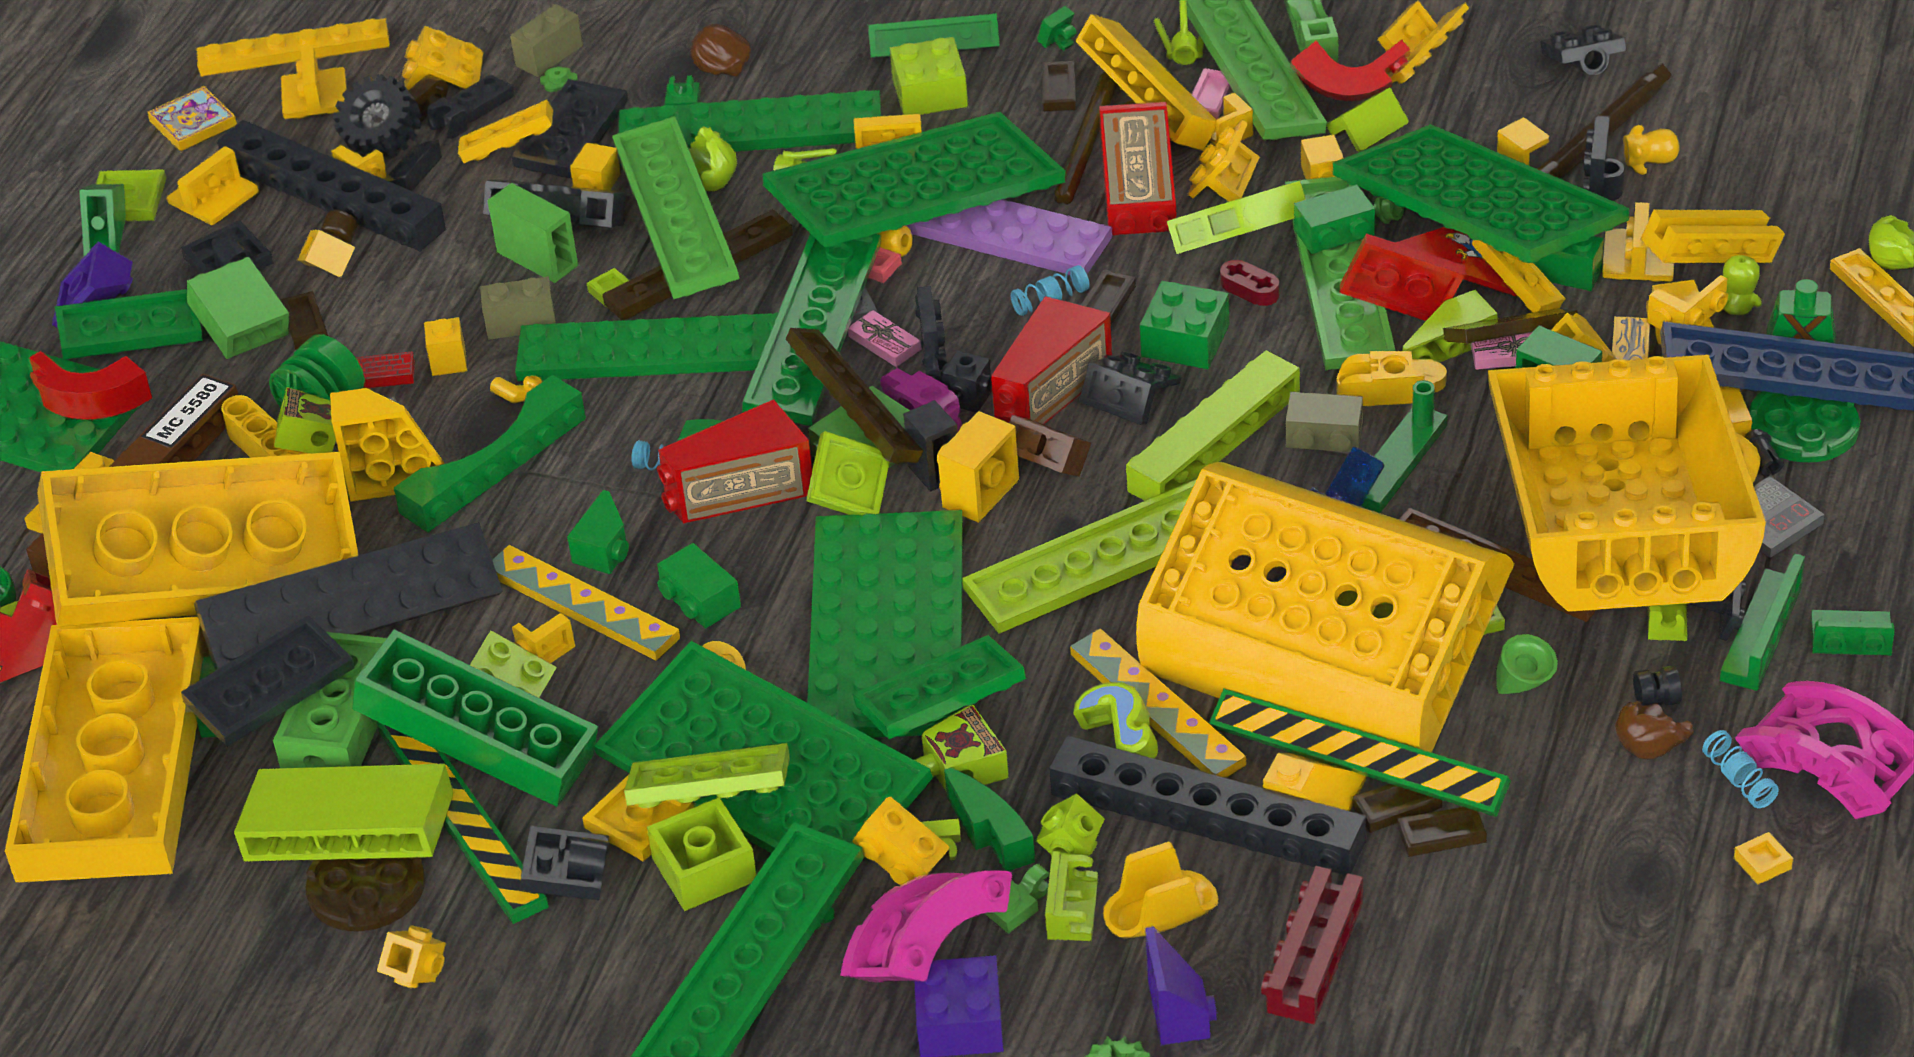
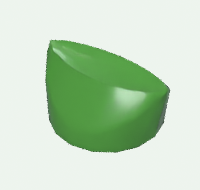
M1529 634L1516 635L1508 639L1502 647L1497 665L1496 680L1498 693L1512 694L1524 692L1549 681L1556 672L1558 663L1556 654L1551 646L1541 638Z

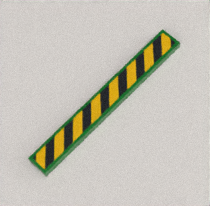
M1223 689L1209 722L1217 730L1351 770L1373 779L1494 817L1498 815L1511 782L1510 778L1503 774L1227 689Z
M376 722L378 732L401 765L445 764L454 793L443 825L512 924L548 908V901L544 893L520 890L522 862L446 755L391 727Z

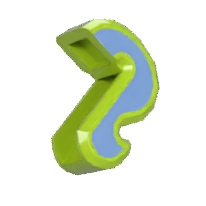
M1123 682L1103 683L1085 691L1075 702L1073 713L1082 729L1087 730L1113 722L1116 749L1153 759L1156 758L1158 742L1149 726V712L1135 687Z

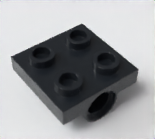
M1601 25L1582 27V32L1570 34L1569 31L1555 32L1550 35L1551 39L1540 41L1542 54L1563 64L1572 62L1577 69L1590 75H1598L1607 68L1609 54L1626 51L1625 38L1613 33L1612 30L1602 28ZM1593 50V61L1585 65L1586 54Z
M1596 116L1594 130H1587L1586 150L1592 151H1585V177L1590 178H1584L1583 189L1614 201L1623 194L1625 168L1622 162L1607 158L1609 117Z
M240 220L180 247L183 258L198 274H206L224 267L230 262H237L247 257L250 258L258 271L274 263L271 252Z
M530 826L520 880V890L600 900L609 836Z

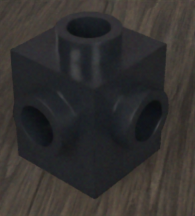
M957 351L950 363L944 365L940 381L947 385L948 390L958 397L960 409L977 413L991 394L992 374L990 359Z

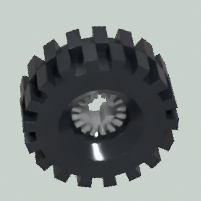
M377 75L376 80L368 76L364 78L365 83L362 85L358 81L353 83V91H344L342 94L345 99L344 102L337 101L335 107L339 112L333 114V119L336 122L334 126L351 151L358 153L361 157H365L378 150L382 152L385 161V155L389 154L391 158L398 156L396 150L402 148L405 151L409 147L406 142L409 139L412 141L416 139L417 134L414 132V129L420 130L422 123L418 118H422V113L418 108V103L401 81L398 82L392 76L386 79L384 75ZM378 117L384 120V121H380L381 124L378 123V122L375 123V120H376Z

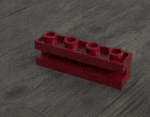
M1315 866L1310 881L1304 880L1301 885L1298 899L1299 908L1297 911L1291 910L1286 926V933L1288 935L1285 941H1278L1274 954L1273 971H1266L1261 987V994L1267 996V1013L1314 1025L1363 904V877L1347 873L1343 885L1331 883V869Z

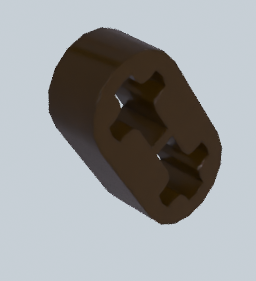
M427 75L408 90L419 105L418 108L422 113V118H418L420 122L427 117L429 105L442 97L446 98L448 85L443 79Z

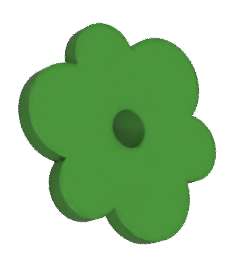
M555 67L546 70L545 76L540 78V83L544 85L546 91L554 92L559 89L561 90L568 79L578 80L577 74L571 72L570 68Z

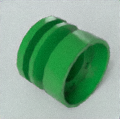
M324 334L310 337L294 352L293 356L285 360L280 367L271 373L269 379L271 393L280 408L287 387L331 401L330 393L363 389L365 383L363 369L356 357L346 346Z

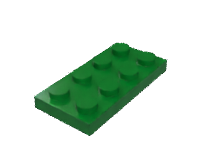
M187 289L55 306L63 360L202 341L199 319L187 304Z
M986 635L855 692L853 697L855 706L888 739L903 736L910 730L927 722L937 721L943 718L944 715L961 707L971 706L977 703L978 700L995 692L1005 691L1011 688L1012 685L1025 680L1026 676L1024 666L994 639Z

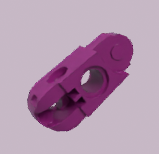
M898 368L891 370L880 379L884 394L910 411L935 400L956 422L959 432L962 426L961 419L958 418L960 413L959 400L952 391L948 390L947 385L921 371L911 376Z

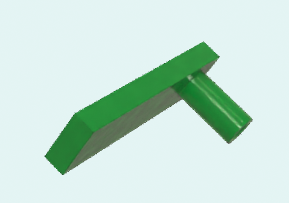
M1426 380L1414 383L1411 410L1348 489L1347 502L1381 513L1447 427L1448 415L1434 410L1435 386L1433 383Z

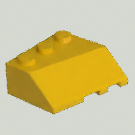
M367 388L330 393L332 425L338 451L340 452L350 502L395 495L393 487L420 468L445 464L405 406Z

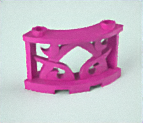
M1815 681L1787 683L1783 687L1785 696L1757 726L1744 728L1735 737L1743 751L1747 752L1756 762L1757 768H1777L1797 774L1803 769L1819 777L1817 784L1834 795L1855 819L1884 812L1891 804L1890 799L1914 773V731L1910 730L1902 721L1874 701L1854 691L1833 684ZM1836 722L1847 724L1853 727L1856 732L1861 749L1851 745L1830 747L1819 741V734L1814 726ZM1893 759L1899 765L1895 771L1886 766L1892 765ZM1875 775L1885 782L1880 788L1874 782Z
M997 870L968 874L933 873L915 877V879L901 886H895L871 906L873 908L871 913L867 916L864 923L858 925L845 953L840 976L871 982L926 981L936 951L942 941L956 926L978 914L1006 912L1008 910L1012 879L1011 872Z

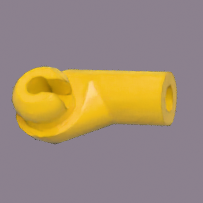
M531 375L524 378V385H515L501 377H496L490 385V390L511 403L525 402L526 393L539 385L542 380Z

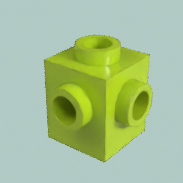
M1075 794L1052 806L1045 813L1041 820L1043 826L1036 842L1047 850L1051 856L1052 851H1058L1061 854L1090 856L1097 846L1096 838L1105 818L1078 794Z

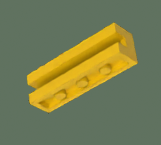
M1653 210L1641 240L1662 263H1725L1735 255L1751 257L1757 263H1772L1785 233L1778 226H1766L1770 218L1762 210Z

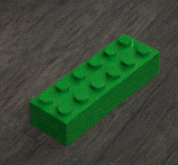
M395 629L355 679L353 710L555 807H558L594 755V745L596 744L598 732L597 725Z

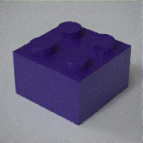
M996 956L932 960L927 980L914 981L920 1057L1003 1052Z

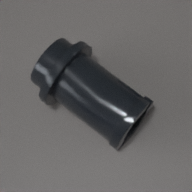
M1755 429L1746 434L1745 438L1758 450L1762 474L1769 476V470L1772 475L1778 473L1783 468L1784 462L1771 445V436L1761 429Z

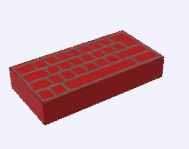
M413 351L356 357L364 373L365 383L363 388L414 383L415 360Z

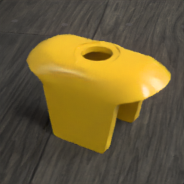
M1165 842L1132 853L1126 857L1120 889L1105 904L1104 919L1111 932L1121 938L1145 936V927L1153 926L1158 932H1162L1206 914L1218 904V895L1215 887L1202 874L1181 870L1172 843Z

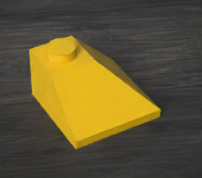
M1277 753L1263 779V788L1350 811L1353 806V796L1359 795L1366 781V776L1294 753Z

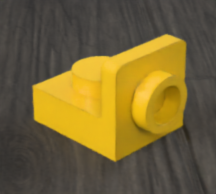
M343 145L331 151L332 157L382 179L386 178L383 154L378 150L363 158Z
M562 613L532 632L520 623L512 627L515 639L514 644L550 664L576 647L570 619Z

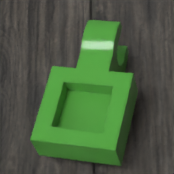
M1039 864L1032 866L1025 873L1019 885L1011 880L1008 910L1006 912H987L984 914L1009 934L1038 911L1037 899L1048 893L1049 884L1044 879L1049 876V872Z

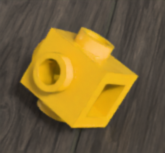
M409 926L408 931L388 932L377 971L394 977L395 983L411 988H417L419 983L435 982L444 965L443 952L446 943L432 938V931L418 926Z

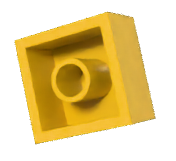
M978 411L969 422L961 426L959 432L947 444L940 448L937 454V463L939 466V488L941 490L942 508L962 510L964 517L979 523L1019 480L1016 429L1014 425Z

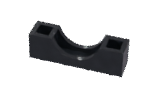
M502 179L485 180L483 214L490 215L488 199L510 183H513L569 212L571 222L604 227L624 226L626 192Z

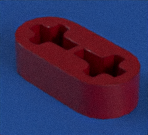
M1230 260L1221 266L1220 282L1222 288L1227 292L1259 306L1272 305L1278 301L1279 280L1275 275L1242 260Z

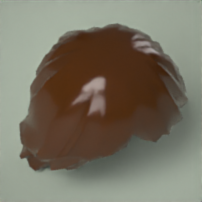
M720 24L707 25L700 30L694 37L691 46V56L694 64L704 73L707 72L716 76L721 74L739 76L751 54V46L747 39L727 26Z
M1640 701L1628 702L1623 706L1615 724L1618 739L1625 749L1636 757L1647 760L1665 755L1672 748L1685 743L1694 733L1693 725L1690 721L1675 722L1663 712L1658 704L1653 703L1645 706L1641 705Z

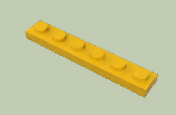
M386 18L367 19L363 22L345 25L336 24L332 27L304 29L300 32L272 34L268 37L241 39L236 42L209 44L204 47H198L197 59L200 77L296 62V60L301 59V46L314 45L316 58L390 47Z

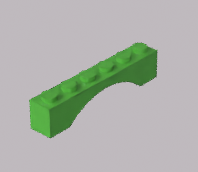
M1284 0L1300 53L1317 40L1326 53L1338 63L1337 31L1333 18L1326 15L1321 0Z

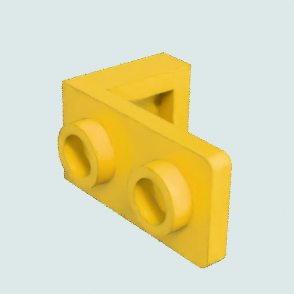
M1720 275L1688 303L1657 288L1649 295L1647 323L1661 329L1663 321L1703 326L1708 318L1725 307L1728 300V293H1726L1728 279Z

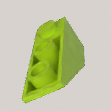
M1476 290L1444 301L1403 345V351H1412V359H1433V361L1439 363L1472 350L1471 343L1447 342L1444 340L1443 328L1497 319L1498 313Z

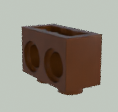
M1012 415L1009 423L1014 425L1016 429L1017 456L1058 472L1080 477L1091 442L1031 419Z

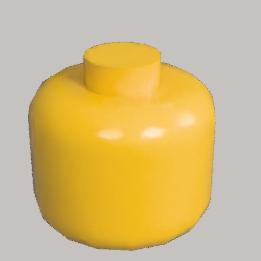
M907 225L898 230L876 233L881 235L880 247L901 254V257L907 255L911 249L913 239L911 230Z

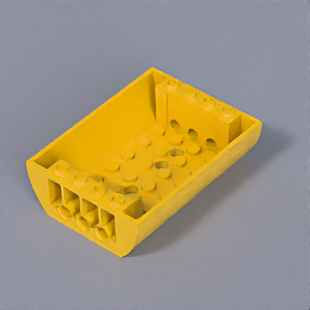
M1709 355L1667 358L1653 356L1648 359L1639 360L1614 359L1610 362L1597 363L1581 361L1569 365L1553 366L1541 364L1537 367L1488 370L1489 388L1534 565L1546 590L1557 603L1570 612L1723 601L1735 590L1747 575L1759 553L1766 521Z
M1214 462L1201 469L1139 602L1136 631L1139 661L1154 676L1216 698H1220L1223 689H1227L1432 753L1514 563L1506 554L1224 462ZM1241 555L1251 557V563L1247 568L1243 570H1234L1232 568V562L1236 557ZM1283 567L1286 569V575L1282 580L1278 582L1267 580V574L1271 569ZM1350 590L1358 594L1356 601L1352 605L1341 606L1337 603L1338 597L1344 591ZM1380 603H1390L1394 606L1392 613L1386 618H1376L1373 616L1375 607Z

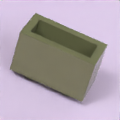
M554 4L510 35L516 67L536 77H540L546 70L554 67L583 46L578 15L557 4Z
M549 276L480 286L482 310L488 340L520 335L521 325L556 324Z
M1290 392L1286 415V448L1359 452L1363 424V396Z

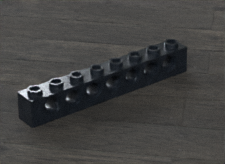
M246 120L239 122L217 140L219 150L224 146L234 150L240 174L270 186L277 191L293 196L302 202L323 209L325 212L332 210L345 211L356 219L358 225L392 239L401 245H406L421 252L446 230L441 203Z
M1071 736L1066 737L1049 768L1051 795L1067 799L1078 794L1090 806L1101 810L1116 812L1141 821L1167 826L1177 831H1185L1214 841L1243 847L1250 851H1258L1280 857L1290 862L1331 869V872L1345 876L1347 873L1351 874L1365 845V815Z

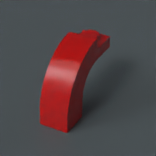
M1401 39L1372 63L1362 67H1347L1335 62L1316 40L1293 58L1290 63L1291 68L1299 78L1317 93L1335 100L1359 101L1369 99L1392 87V79L1388 76V73L1391 71L1393 74H1396L1409 63L1407 58L1410 56V48Z
M42 351L29 357L33 372L30 373L31 379L39 389L44 407L55 414L74 419L107 418L130 411L152 399L146 372L127 356L101 370L89 373L66 371Z

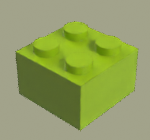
M954 37L937 38L933 41L915 44L907 43L890 48L892 78L903 115H922L968 107L966 75Z
M720 798L647 827L652 859L684 911L749 885L756 877L753 849Z

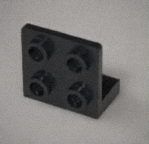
M1120 352L1118 356L1105 355L1103 359L1089 362L1079 402L1143 425L1148 422L1156 389L1180 384L1182 377L1171 373L1172 368L1159 363H1151L1149 365L1140 362L1141 357L1133 353Z

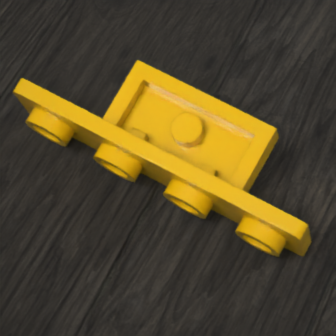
M1416 1L1377 39L1386 51L1401 39L1410 48V56L1407 58L1409 63L1398 73L1393 74L1390 72L1388 74L1392 79V83L1397 81L1399 84L1407 81L1415 73L1412 68L1414 66L1418 67L1431 56L1429 50L1437 48L1446 41L1448 37L1445 33L1453 31L1463 23L1464 20L1461 16L1469 9L1466 3L1446 13L1436 24L1421 3Z

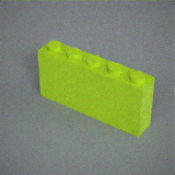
M445 764L259 769L234 834L244 861L433 857L454 792Z

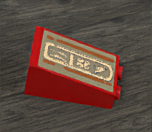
M1167 102L1099 106L1108 226L1112 227V235L1169 231L1167 221L1176 218V200Z
M1045 296L991 375L994 417L1009 423L1012 415L1045 424L1080 396L1089 362L1103 359L1105 355L1112 356L1110 313Z
M774 399L658 449L660 465L657 466V472L664 484L665 492L661 493L662 501L669 513L674 512L682 523L807 497L812 475L809 440Z

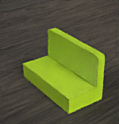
M1388 88L1330 121L1326 127L1331 135L1345 130L1355 149L1361 152L1408 124L1409 121L1391 88Z

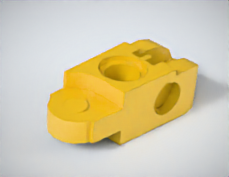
M1370 351V354H1355L1349 356L1341 365L1337 376V395L1363 396V406L1411 404L1414 383L1421 380L1430 381L1435 386V392H1438L1446 386L1447 370L1444 365L1433 361V359H1412V351Z

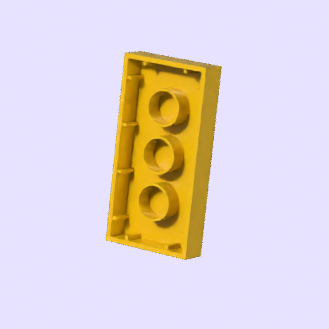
M340 452L41 471L37 494L57 626L197 615L194 607L196 600L359 556Z
M198 617L118 621L68 626L51 625L5 847V853L15 882L173 874L197 728L195 713L183 702L181 691L199 681L203 657L209 656V650Z

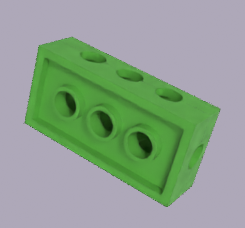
M327 632L353 658L354 669L286 711L273 740L280 768L361 766L377 729L376 722L378 721L352 709L355 679L387 638Z

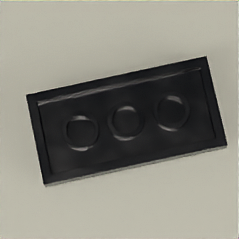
M568 79L550 103L553 109L552 126L542 134H531L524 138L511 156L513 167L572 179L570 166L586 143L598 144L620 113V109H623L628 102L627 90Z
M307 615L181 691L183 702L228 747L353 670L354 662L353 658Z

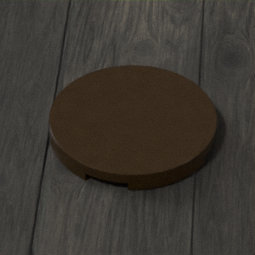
M420 857L313 860L307 871L308 877L305 889L311 911L323 923L344 931H369L387 926L399 920L416 905L424 890L425 872Z

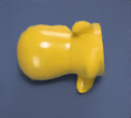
M1642 125L1634 126L1630 133L1623 137L1626 164L1632 166L1636 173L1644 175L1647 173V169L1644 166L1646 162L1655 164L1672 162L1679 153V141L1674 132L1669 129H1658L1642 134L1644 127Z

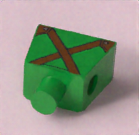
M1810 279L1798 281L1795 290L1780 291L1767 326L1766 335L1836 343L1831 294L1828 292H1817V283Z

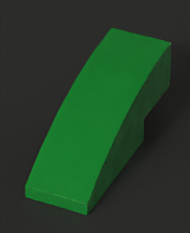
M953 768L944 770L947 798L974 848L978 850L991 845L1005 871H1011L1034 863L1033 835L1013 808L994 791L974 778Z

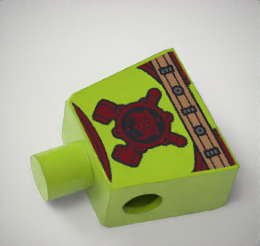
M287 387L278 416L274 447L311 454L333 452L336 438L332 425L331 401Z
M974 705L965 707L922 734L924 756L915 759V761L930 768L932 777L936 776L945 790L944 770L949 768L958 770L983 785L1009 778L1007 751Z

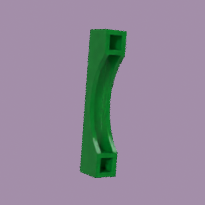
M551 375L526 393L524 406L518 418L492 444L460 460L439 466L420 468L393 487L399 514L427 533L585 420L582 393L556 376Z

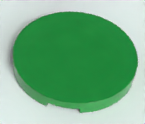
M1761 391L1750 405L1751 431L1761 429L1763 432H1767L1772 438L1770 443L1778 456L1786 460L1807 463L1830 460L1847 452L1855 444L1859 436L1861 420L1854 407V403L1835 400L1826 401L1819 398L1796 395L1787 396L1780 393Z

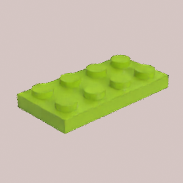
M788 744L632 763L624 790L627 806L638 804L641 808H650L667 800L677 799L680 803H689L706 795L716 794L719 798H728L739 794L740 791L755 789L758 793L775 791L779 786H784L790 759Z

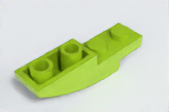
M1297 181L1169 220L1167 224L1176 254L1294 219V203L1306 200L1301 181Z

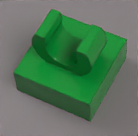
M1065 5L1043 19L1037 41L1045 48L1054 42L1064 51L1071 47L1074 42L1070 38L1077 35V30L1071 25L1074 13Z
M670 76L666 89L665 105H687L700 102V83H694L692 76H687L686 83H675V77Z

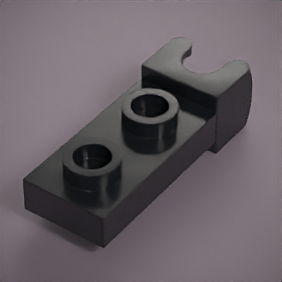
M490 74L467 89L460 91L452 98L447 100L442 97L429 105L427 109L429 127L431 130H437L448 126L447 138L453 139L468 130L467 124L513 98L514 87Z

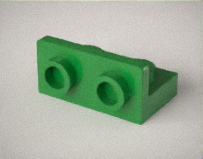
M1811 610L1812 653L1892 654L1895 629L1894 624L1891 623L1890 612Z

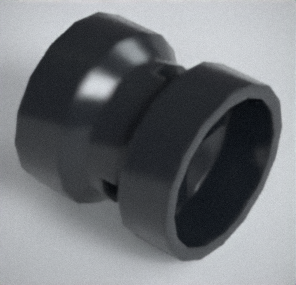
M1675 666L1661 667L1658 672L1653 673L1649 670L1634 671V694L1636 701H1640L1641 705L1648 706L1661 702L1666 705L1681 703V683Z

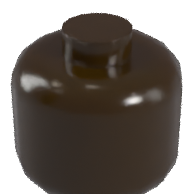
M332 210L327 213L320 231L350 244L358 224L356 219L349 213L341 210Z

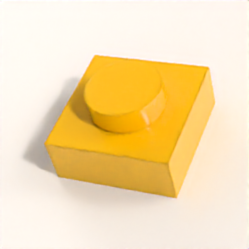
M1769 832L1735 847L1734 859L1757 884L1792 869L1793 857Z

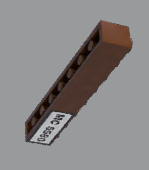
M202 373L109 467L194 461L226 429L221 407L225 400L239 395L236 385ZM42 533L31 543L26 551L32 570L50 577L44 535Z

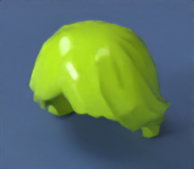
M702 127L695 137L696 141L691 143L692 148L689 149V152L705 191H716L722 189L732 178L737 166V157L731 145L721 139L720 133L713 131L711 127Z
M1890 215L1874 223L1868 239L1873 260L1880 267L1890 270L1914 268V231L1908 227V222Z

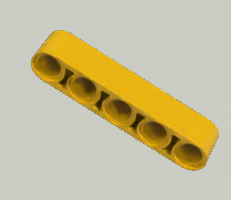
M237 395L223 402L221 410L227 434L250 458L311 454L274 447L277 422L251 398Z

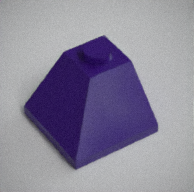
M97 242L61 281L56 306L114 299L119 293L125 294L133 281V277L130 276L133 261ZM54 313L52 326L58 328L56 313Z
M1153 926L1145 927L1147 978L1160 1045L1210 1038V1021L1217 1020L1213 995L1206 996L1201 977Z

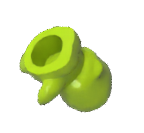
M1745 255L1732 256L1725 262L1723 268V276L1728 279L1726 291L1728 293V300L1723 310L1730 315H1743L1749 313L1754 306L1759 308L1762 305L1760 297L1754 293L1760 276V267L1751 257Z

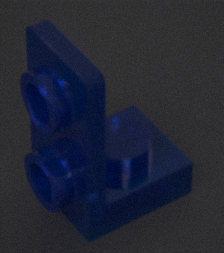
M1353 447L1325 494L1314 488L1311 491L1361 507L1385 464L1361 449Z

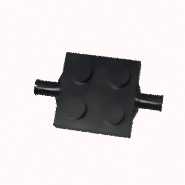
M931 285L917 287V294L915 295V314L920 320L924 354L922 363L925 366L926 374L941 382V370L947 363L945 349H939V347H944L945 343L943 322H936L937 320H942L940 300H933Z

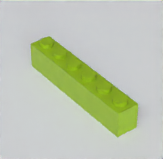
M1267 350L1264 351L1255 360L1250 361L1233 378L1225 381L1222 387L1211 396L1203 399L1189 414L1180 418L1172 428L1162 436H1158L1145 450L1130 459L1126 464L1127 491L1146 501L1196 480L1201 469L1209 464L1221 461L1288 405L1290 392H1300V368Z

